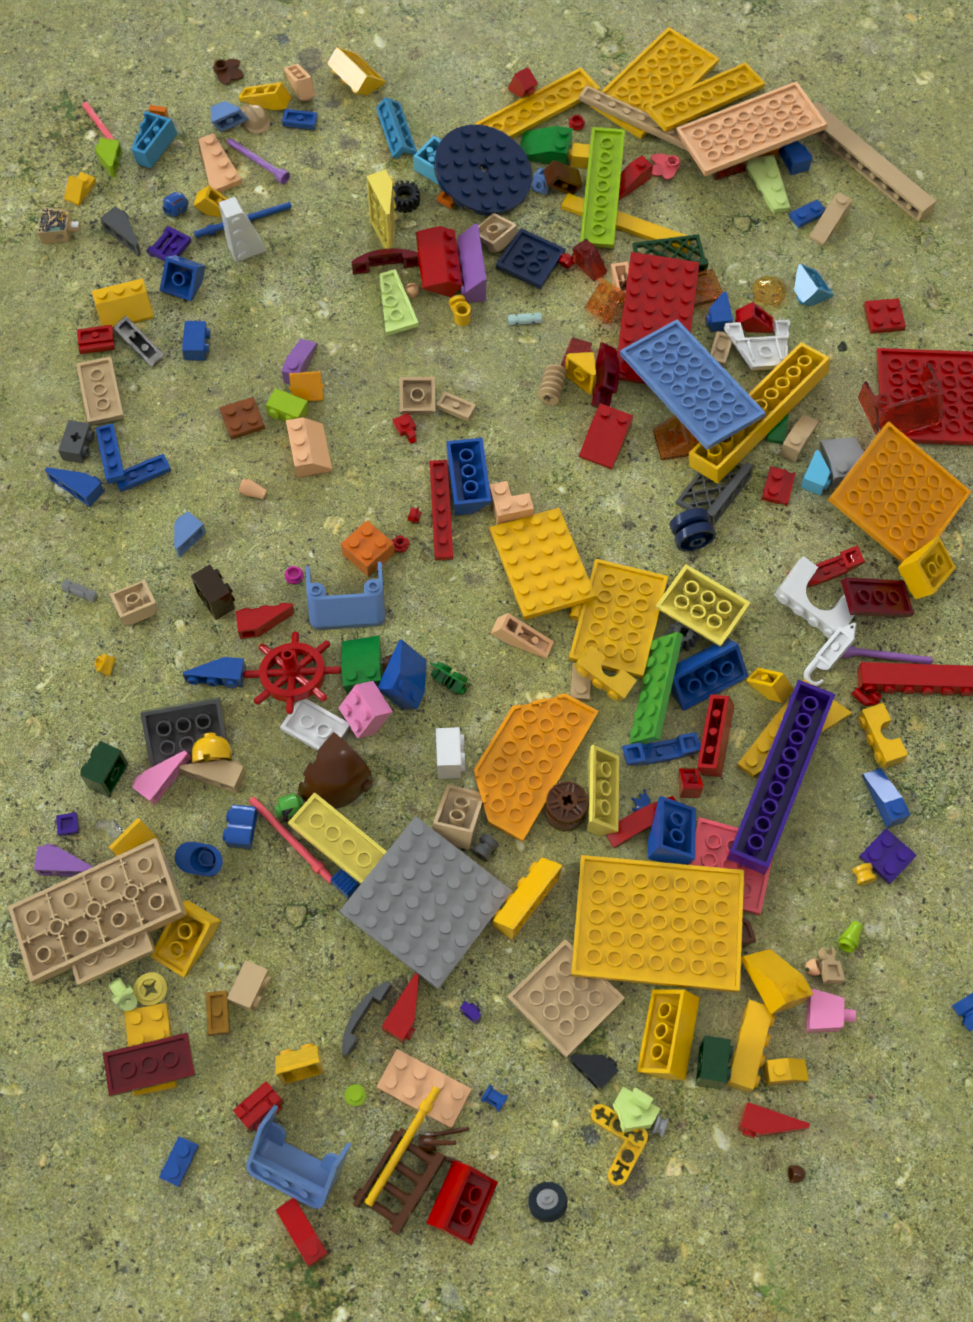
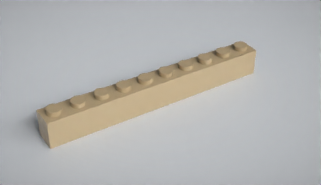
M817 101L813 103L827 123V129L814 134L818 139L917 222H920L932 213L936 204V200L932 196L927 194L920 186L885 159L884 156L874 150L872 146L868 145L860 136L856 135L848 126L844 125L836 116L826 110L825 107Z

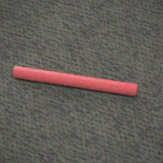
M84 102L82 104L83 108L106 139L115 140L89 103Z

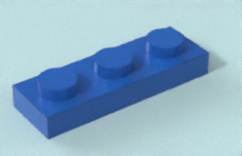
M160 454L125 469L126 479L118 481L116 484L120 492H123L171 472V468L164 454Z

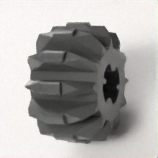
M676 621L675 625H670V630L667 631L666 635L675 632L683 634L679 653L682 651V648L688 652L690 647L694 648L696 646V642L699 639L697 632Z

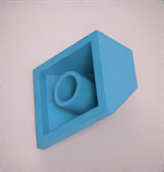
M803 264L798 265L794 291L797 294V300L802 305L813 306L834 296L817 270Z

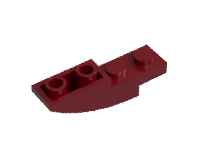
M601 342L595 365L597 378L591 406L598 408L600 403L610 407L612 394L617 393L619 381L617 351L615 348Z

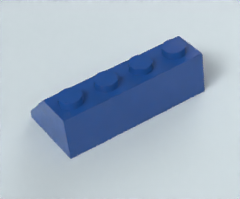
M483 438L446 441L455 515L473 514L491 503Z
M728 638L721 647L714 644L677 663L671 693L683 711L704 701L710 695H715L749 677L739 644Z

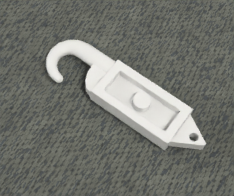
M856 623L839 627L815 655L816 657L806 667L803 676L806 681L816 687L824 682L823 679L818 682L812 681L810 679L811 673L816 667L821 670H829L837 663L856 640Z

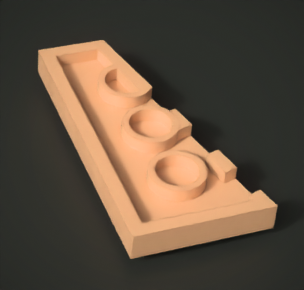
M212 133L199 138L209 185L220 193L242 184L239 174L215 134Z

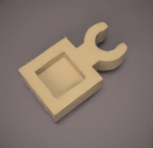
M822 947L818 950V955L823 960L819 963L823 983H843L845 977L841 962L835 961L836 951L834 947L827 950V953L825 947Z

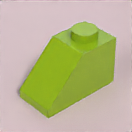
M100 138L98 145L95 146V154L106 171L112 177H116L123 152L120 141Z

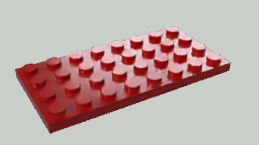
M631 252L617 349L619 380L646 384L620 356V350L677 319L691 333L699 262Z

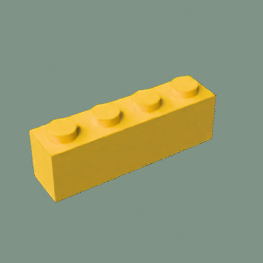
M752 1000L747 1002L730 1065L731 1079L727 1082V1085L749 1093L758 1087L760 1076L757 1075L758 1069L763 1067L765 1055L762 1054L763 1049L768 1047L771 1036L767 1034L769 1026H773L776 1016L770 1014L765 1004Z

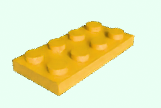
M167 1003L135 1008L131 1011L124 1010L128 1047L171 1037ZM177 1081L133 1091V1095L139 1096L177 1088Z

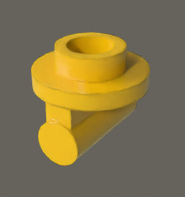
M107 654L98 656L94 663L96 671L103 673L105 676H110L115 657Z

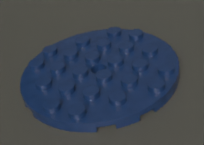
M485 125L458 127L444 136L434 156V172L443 192H447L452 201L463 209L466 207L473 210L475 214L491 216L493 213L498 215L506 214L520 205L530 190L532 170L525 152L515 140L498 129ZM482 166V168H485L488 171L483 172L482 170H480V167Z

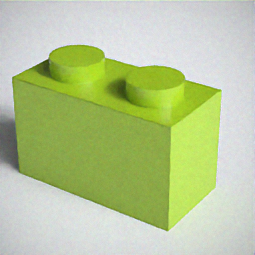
M275 388L266 403L268 415L285 422L286 420L305 418L309 412L307 400Z

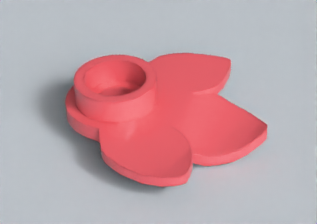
M660 153L651 156L652 161L655 163L652 170L653 176L663 175L665 180L671 179L675 176L676 170L680 168V160L675 155L667 156Z

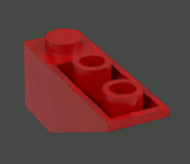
M280 603L275 606L263 605L259 608H243L236 611L237 629L240 639L259 637L294 615L293 603Z

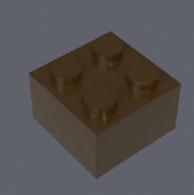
M209 564L191 575V579L196 593L214 619L218 620L235 609L233 603L235 598L232 595L233 591L229 584H224L222 581L223 577L219 570H214Z

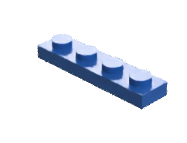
M114 424L96 427L107 483L125 480L126 477Z

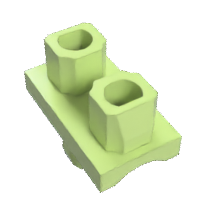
M120 977L109 984V988L114 993L112 1000L115 1004L119 1003L122 1010L131 1011L136 1007L137 997L133 994L134 991L130 984L125 986Z

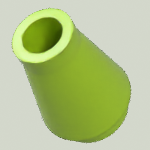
M856 921L851 922L850 926L838 939L840 949L853 953L858 948L863 929L862 924Z

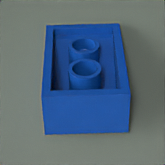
M399 640L378 685L379 691L401 709H418L425 693L427 660L406 642Z
M662 796L659 797L648 839L647 858L663 863L689 865L695 859L696 808Z

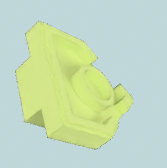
M622 1087L613 1104L623 1132H629L632 1129L651 1128L660 1111L659 1107L652 1104L654 1098L637 1088H634L633 1092Z

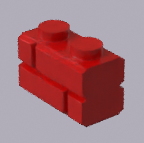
M265 1081L233 1109V1112L250 1132L253 1130L257 1132L258 1126L274 1105L278 1106L277 1115L283 1109L282 1105L284 1102L269 1083Z

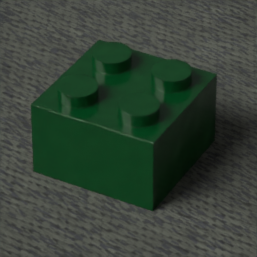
M100 741L97 746L93 747L88 762L82 766L80 776L89 789L110 798L129 763L120 749Z
M704 1036L699 1044L695 1086L721 1090L725 1084L727 1085V1082L731 1079V1068L728 1067V1063L733 1057L734 1047L730 1046L731 1039Z

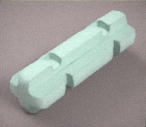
M540 312L534 313V315L532 313L518 314V316H515V314L508 315L509 325L542 322V314Z

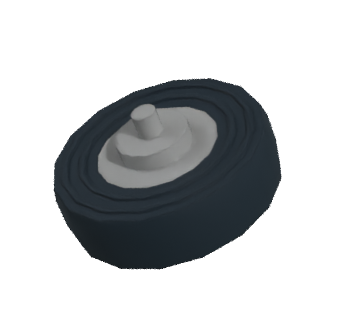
M554 1182L537 1184L529 1194L528 1206L531 1214L542 1222L559 1220L567 1209V1195L564 1189Z

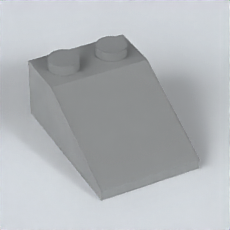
M856 437L820 441L823 458L830 470L828 477L831 480L829 484L830 489L838 487L863 454V450Z

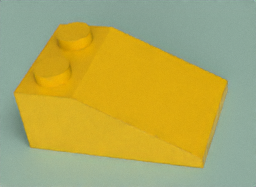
M938 536L907 557L899 565L898 569L908 586L909 592L912 593L914 599L934 594L956 567L940 536Z
M189 900L183 901L187 916L165 926L155 947L156 952L151 955V958L183 978L188 975L210 943L221 922L220 919Z
M767 949L741 957L743 965L770 1014L799 1006L813 995L804 976L773 950Z
M313 1043L301 1046L300 1050L292 1051V1049L281 1051L280 1055L275 1056L276 1074L283 1085L325 1073L319 1048L317 1045L313 1046Z

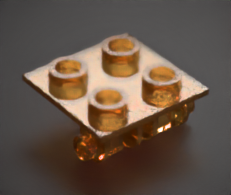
M602 278L584 308L604 323L609 324L616 314L614 311L618 312L616 308L621 307L619 304H622L627 293Z

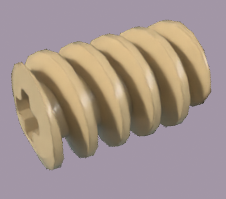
M551 364L545 368L538 392V398L543 403L548 405L558 404L566 378L565 375L567 374V370L563 366Z

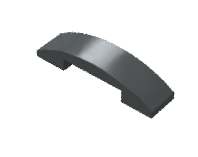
M386 981L370 991L352 1013L342 1042V1055L345 1059H348L358 1043V1039L353 1033L374 1001L380 1005L383 1003L392 988L391 982Z

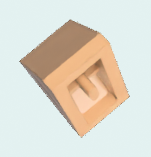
M628 261L611 264L612 289L617 296L625 295L629 269Z

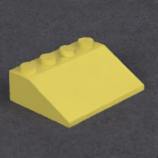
M386 170L366 177L370 222L384 249L394 248L395 220H397L394 211L396 209L394 201L395 192L393 189L395 183L393 177L389 176Z
M685 564L655 608L721 647L744 618L751 602Z

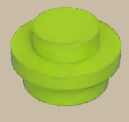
M351 1085L345 1092V1100L351 1106H360L366 1100V1091L361 1085Z

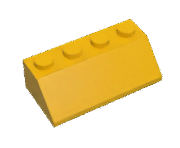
M542 857L538 862L534 861L528 870L530 872L526 878L523 876L516 885L518 889L514 894L510 893L504 901L506 903L502 909L499 908L492 917L494 919L493 927L513 940L559 880L562 865Z
M652 990L637 1067L638 1073L667 1080H686L700 997L686 990Z

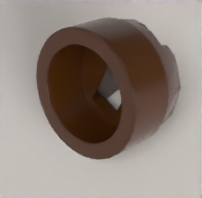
M789 1165V1182H802L806 1176L805 1170L798 1165Z

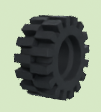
M403 180L400 181L401 184L396 182L395 186H393L396 209L394 210L398 209L400 213L402 210L404 213H407L406 210H409L410 213L412 208L416 210L417 206L419 207L420 190L418 186H414V182L409 184L408 180H406V183ZM401 195H410V196H411V197L408 198V199H401V198H399V196H401Z

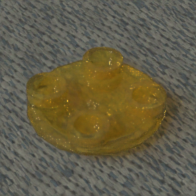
M773 276L760 277L752 286L754 300L778 306L786 295V286L779 278Z

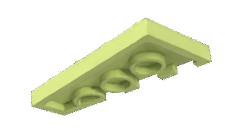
M775 156L754 157L741 162L742 166L746 167L749 177L753 178L758 191L762 192L763 199L772 213L788 212L790 204Z
M396 269L379 274L386 337L419 327V322Z

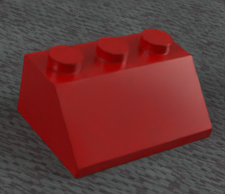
M453 1160L426 1223L443 1233L472 1245L498 1182L470 1165Z

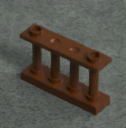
M402 1127L399 1131L395 1130L389 1139L391 1144L363 1189L359 1188L353 1197V1200H355L353 1205L360 1208L363 1203L389 1220V1224L392 1225L390 1230L398 1236L446 1160V1156L437 1151L436 1155L433 1153L430 1155L410 1142L406 1150L426 1162L425 1165L428 1168L424 1174H418L401 1162H398L395 1170L412 1180L416 1186L412 1194L409 1192L406 1194L388 1181L384 1185L383 1189L402 1201L401 1204L404 1207L401 1212L393 1213L377 1201L374 1202L372 1207L364 1203L371 1188L377 1182L381 1172L405 1135L406 1130Z

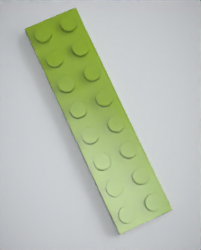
M592 127L580 246L614 249L625 129Z

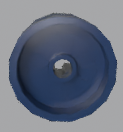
M689 509L679 513L670 521L669 526L672 534L675 536L676 546L680 551L698 550L707 546L716 538L715 529L710 523L711 519L706 509Z

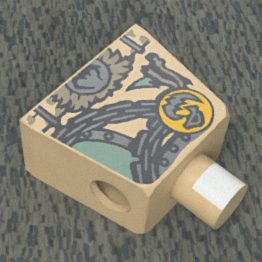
M48 207L42 208L38 235L42 244L68 242L71 232L81 231L80 222L72 221L70 212Z

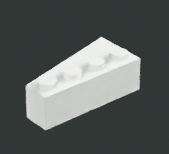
M236 197L219 202L228 248L235 262L266 252L267 249L260 235L250 222Z

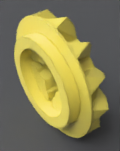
M155 972L141 975L136 980L133 989L137 1001L147 1006L159 1004L165 998L168 990L166 980ZM153 984H155L154 989L156 990L157 994L151 992L149 995H147L148 991L146 990L144 985L151 987Z

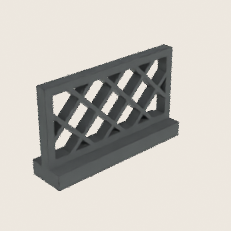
M739 462L735 466L739 469L738 472L728 473L722 479H728V485L719 486V483H716L717 487L707 489L705 483L714 481L709 478L704 479V476L698 472L676 500V505L689 510L708 504L709 509L707 511L711 519L710 523L714 527L752 477L753 465L747 462L744 465ZM703 484L704 490L694 491L693 487L695 485ZM718 492L719 496L718 498L710 499L708 493ZM706 494L707 500L697 502L696 496ZM688 497H693L694 502L687 504L683 502V500Z

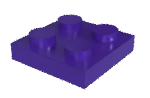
M885 828L859 858L864 863H871L872 870L890 885L917 855Z

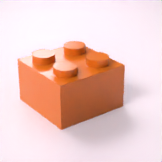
M368 520L341 543L342 554L368 577L378 569V562L383 564L395 553L394 543Z

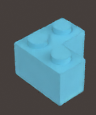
M433 135L413 156L415 171L439 185L434 172V156L441 139Z

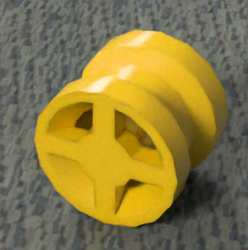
M865 863L852 869L853 874L857 876L856 882L858 886L877 880L876 875L872 872L873 867L871 863Z

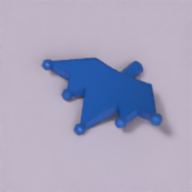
M643 789L644 795L639 794L641 799L631 798L636 808L632 807L634 812L649 805L651 800L646 793V789Z

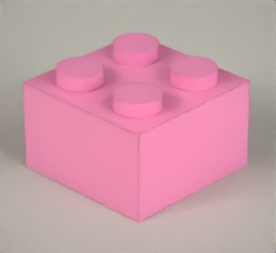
M374 681L355 685L339 706L342 715L357 739L375 735L393 712Z

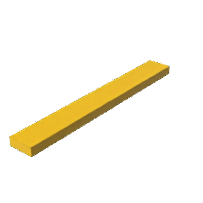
M568 193L561 205V209L583 217L584 199ZM617 211L616 229L646 240L688 236ZM672 243L670 246L678 250L681 245ZM683 248L680 252L687 253L688 250Z

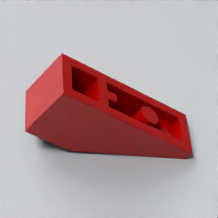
M643 155L629 163L621 172L618 201L651 179L653 164Z
M417 973L413 975L381 1026L382 1031L403 1044L406 1039L410 1040L416 1031L414 1026L419 989V975Z
M747 1102L743 1107L737 1130L741 1131L743 1136L755 1139V1136L763 1137L805 1131L809 1128L810 1123Z
M291 1198L275 1209L308 1267L311 1268L329 1255L295 1198Z

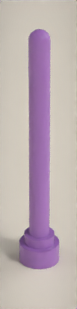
M232 138L227 139V143L274 174L278 182L281 184L288 182L290 178L288 171L275 168Z
M852 645L841 657L850 658L855 655L921 664L933 663L932 657L855 648Z

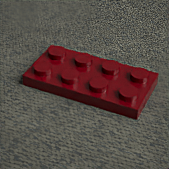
M849 577L841 580L850 615L908 618L914 615L906 584L903 580Z
M188 1033L103 1053L108 1094L110 1097L196 1076Z

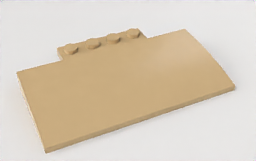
M157 838L8 906L29 980L37 985L70 969L73 970L77 985H85L156 952L150 932L187 916L173 874Z

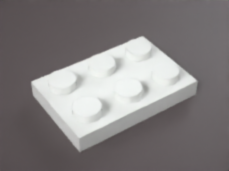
M304 699L295 704L294 712L286 717L280 729L318 751L333 732L343 739L350 726L345 720L308 699Z

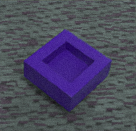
M77 812L56 815L59 837L80 833Z
M466 1001L461 1005L460 1012L475 1025L481 1020V1013H479L481 1010L472 1002L468 1004Z

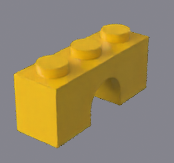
M590 645L585 649L573 667L577 669L576 672L580 676L589 678L596 688L606 691L608 697L612 700L621 701L626 697L637 680L623 669L618 670L613 677L605 675L601 666L606 656Z
M884 703L863 709L858 716V724L860 728L864 729L866 741L869 746H872L874 758L877 763H880L881 768L901 763L908 756L900 737L887 739L881 733V729L886 728L891 722Z

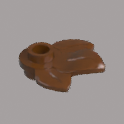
M231 58L226 61L220 59L215 61L213 65L214 73L217 74L218 80L223 84H230L231 80H239L244 77L243 72L238 68L241 63L238 59Z

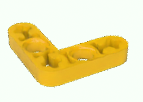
M597 1104L590 1113L592 1122L624 1141L607 1173V1179L611 1185L621 1186L627 1180L648 1139V1133L642 1128L632 1129L631 1132L637 1134L638 1131L642 1133L643 1141L639 1140L637 1143L634 1141L635 1137L628 1134V1138L625 1137L624 1134L626 1132H617L613 1128V1122L619 1120L618 1114L606 1105ZM600 1109L604 1110L603 1115L608 1118L610 1114L614 1116L609 1126L605 1125L608 1120L604 1118L596 1119L597 1114L594 1113L595 1110L598 1112ZM629 1150L633 1153L634 1158L632 1162L627 1163L623 1161L621 1157L623 1151ZM617 1161L622 1166L629 1167L628 1171L624 1168L621 1172L623 1180H613L612 1171L617 1172L620 1165H616Z

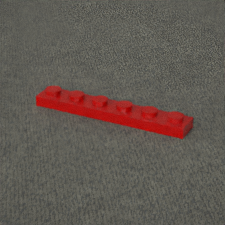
M430 460L435 561L453 560L448 461Z

